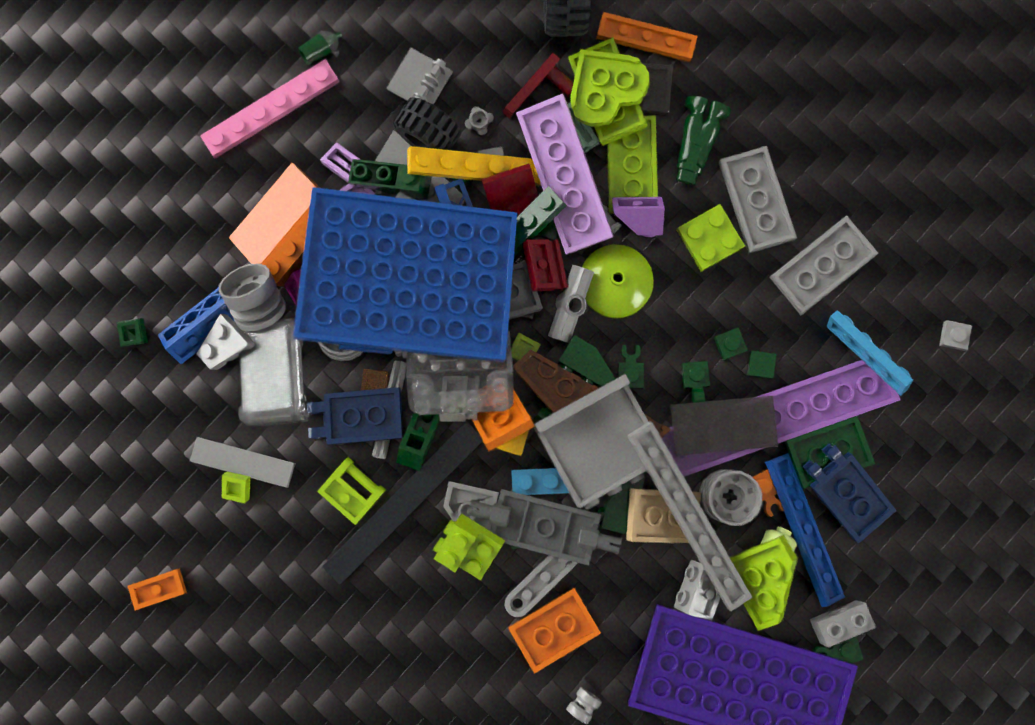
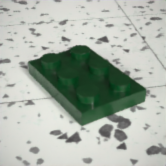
M858 416L784 441L802 489L810 487L809 485L815 481L803 468L804 464L811 460L823 469L831 462L822 451L828 443L832 446L835 445L843 456L847 452L851 453L863 468L875 464Z

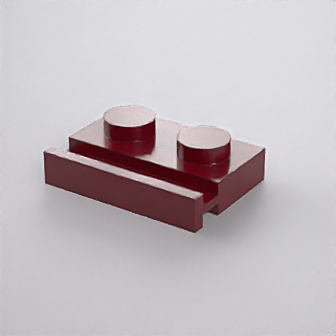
M549 239L526 240L522 243L532 291L566 289L568 285L558 239L549 241Z

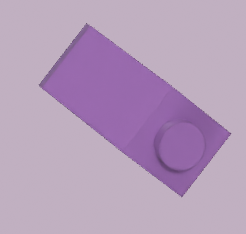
M612 197L614 214L637 235L644 237L663 235L665 208L662 197Z

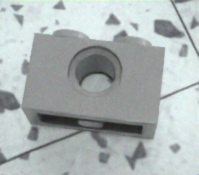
M858 600L810 619L819 643L826 647L833 646L876 628L866 603Z

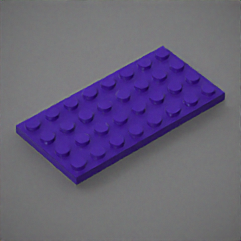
M657 604L628 705L689 725H842L858 666L844 660L722 623L694 617L682 611Z

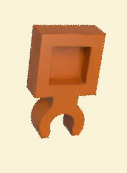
M768 469L752 476L758 482L762 491L765 514L768 517L773 516L771 512L773 504H776L780 511H784L780 500L775 497L777 492Z

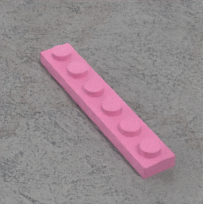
M325 59L200 136L213 157L217 158L338 84L339 80Z

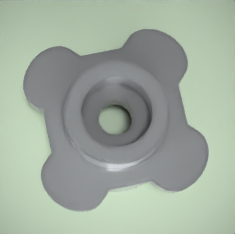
M474 107L471 110L469 119L465 121V126L467 129L476 130L479 135H485L489 123H492L494 118L491 113H487L479 107Z

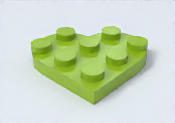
M580 49L571 93V108L576 120L591 127L609 125L613 122L620 106L640 104L650 86V76L646 66L641 63L640 59L630 55Z

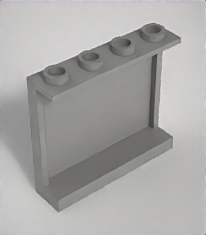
M626 374L534 424V430L578 508L584 506L587 510L600 502L598 499L600 496L607 493L610 497L622 490L620 485L630 481L633 484L645 477L643 472L647 469L627 435L648 423V420L628 386L630 381Z

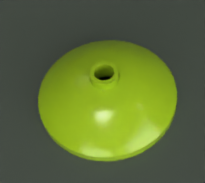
M619 244L601 247L594 251L582 266V268L594 272L585 297L586 303L592 310L602 316L624 318L633 315L647 303L653 290L651 267L645 257L631 247ZM615 274L621 275L622 281L616 282L613 276Z

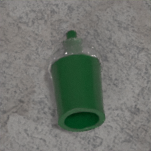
M330 30L320 31L315 37L298 47V51L305 63L310 65L328 54H333L338 47V38L342 36V33L334 34Z

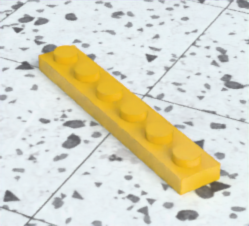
M410 146L407 149L408 174L482 181L481 179L529 163L535 185L542 187L534 162L530 158Z

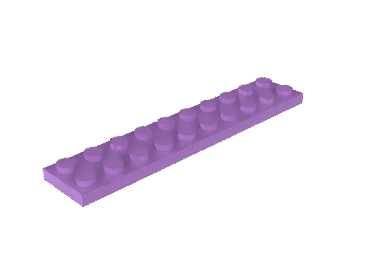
M863 360L669 427L671 430L661 439L684 477L899 401L900 397Z

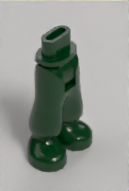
M688 96L685 101V106L691 111V114L686 117L684 122L683 139L676 168L678 170L676 180L689 185H695L697 176L702 174L712 146L721 130L720 119L728 118L731 113V108L718 101H712L709 106L707 120L703 122V115L709 100L698 96Z

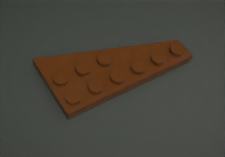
M533 350L527 352L511 367L552 413L599 389ZM644 414L648 422L653 423L661 438L671 430Z

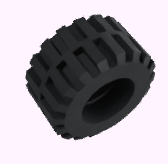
M415 97L408 99L393 122L398 134L414 147L451 150L462 133L456 122L435 105Z

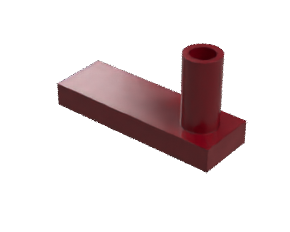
M552 53L508 103L502 113L510 119L545 78L550 80L568 97L572 92L574 82L556 67L560 58Z

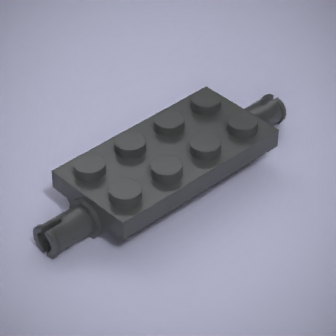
M501 489L497 504L489 505L475 500L470 502L469 506L478 508L479 511L468 509L467 515L489 520L491 532L504 539L505 544L589 565L592 551H595L596 548L619 554L620 548L611 546L610 543L621 545L622 538L600 533L598 526L601 514Z

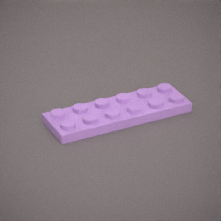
M560 94L516 112L543 191L549 186L567 205L553 219L565 254L568 255L613 238L608 218L565 96Z

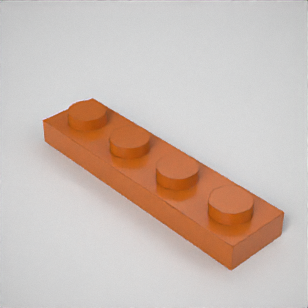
M603 12L597 34V39L606 41L614 38L617 44L691 62L697 40L696 35Z

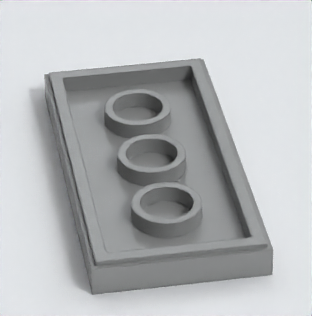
M767 146L720 159L719 165L748 254L796 240L797 236Z
M846 215L769 278L798 313L802 315L875 257L878 252Z

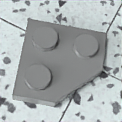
M449 481L444 508L453 521L456 522L462 513L490 531L491 524L489 520L468 516V509L479 511L478 508L469 506L471 500L489 505L496 504L499 492Z

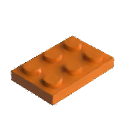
M507 377L479 391L478 418L473 423L488 451L535 427Z
M572 588L508 627L534 674L601 634L575 588Z

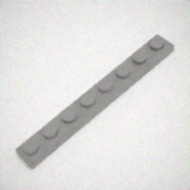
M648 422L627 435L726 608L732 611L751 599V594L653 423Z

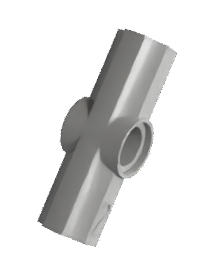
M572 265L567 279L568 287L556 299L557 311L548 334L549 337L570 343L578 317L586 310L585 297L594 274L591 270ZM573 299V306L569 309V302Z

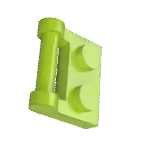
M347 457L317 492L352 523L357 525L382 497L386 489L382 485H376L353 465L354 461ZM347 472L372 495L368 499L364 498L342 478L344 473Z

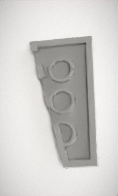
M393 130L375 161L407 165V149L410 145ZM432 176L428 200L414 199L439 203L434 187L450 182L444 177ZM455 187L446 190L449 199L459 204L463 195ZM463 200L461 206H464V205H465V203H466L465 200Z

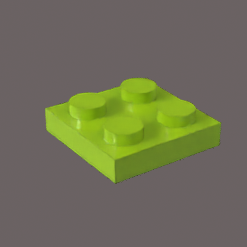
M721 204L677 228L678 234L701 272L745 247Z

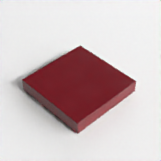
M529 163L481 179L489 208L492 210L516 212L517 215H520L538 197Z

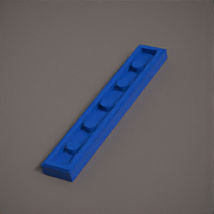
M789 453L771 459L765 462L821 607H827L845 598V595Z

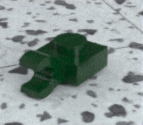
M708 361L682 363L684 389H691L692 405L705 404L703 388L710 386Z

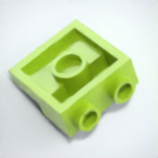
M461 513L456 522L451 519L443 533L447 535L446 539L441 537L435 545L433 551L437 552L434 560L453 572H456L458 567L481 580L505 540Z

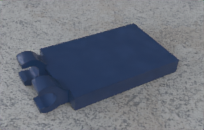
M399 387L324 394L323 402L307 403V413H323L324 427L308 428V436L312 439L326 438L327 445L403 439L404 437L401 388Z
M828 443L822 451L831 462L821 469L816 462L813 463L809 460L803 465V468L815 480L809 486L851 538L859 544L890 517L896 509L851 453L847 452L843 456L835 445L832 446Z

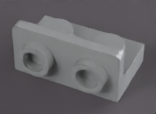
M691 560L685 571L680 591L677 593L674 608L694 617L712 621L720 595L702 564Z

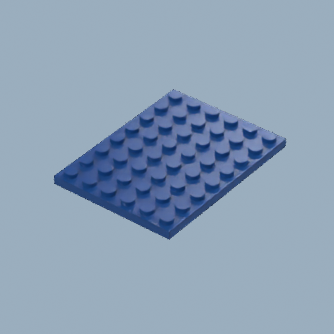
M312 187L293 340L505 362L517 213Z

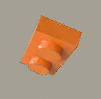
M180 568L128 585L134 610L187 593Z

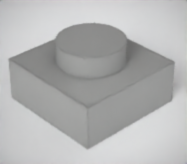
M949 320L944 321L939 346L962 351L968 350L972 325Z

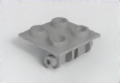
M410 48L386 89L407 101L410 97H415L434 104L453 71L445 67L446 63L443 60L437 59V61H434Z

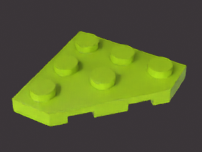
M785 535L729 557L752 596L751 599L743 604L758 631L777 625L783 620L797 562V557Z

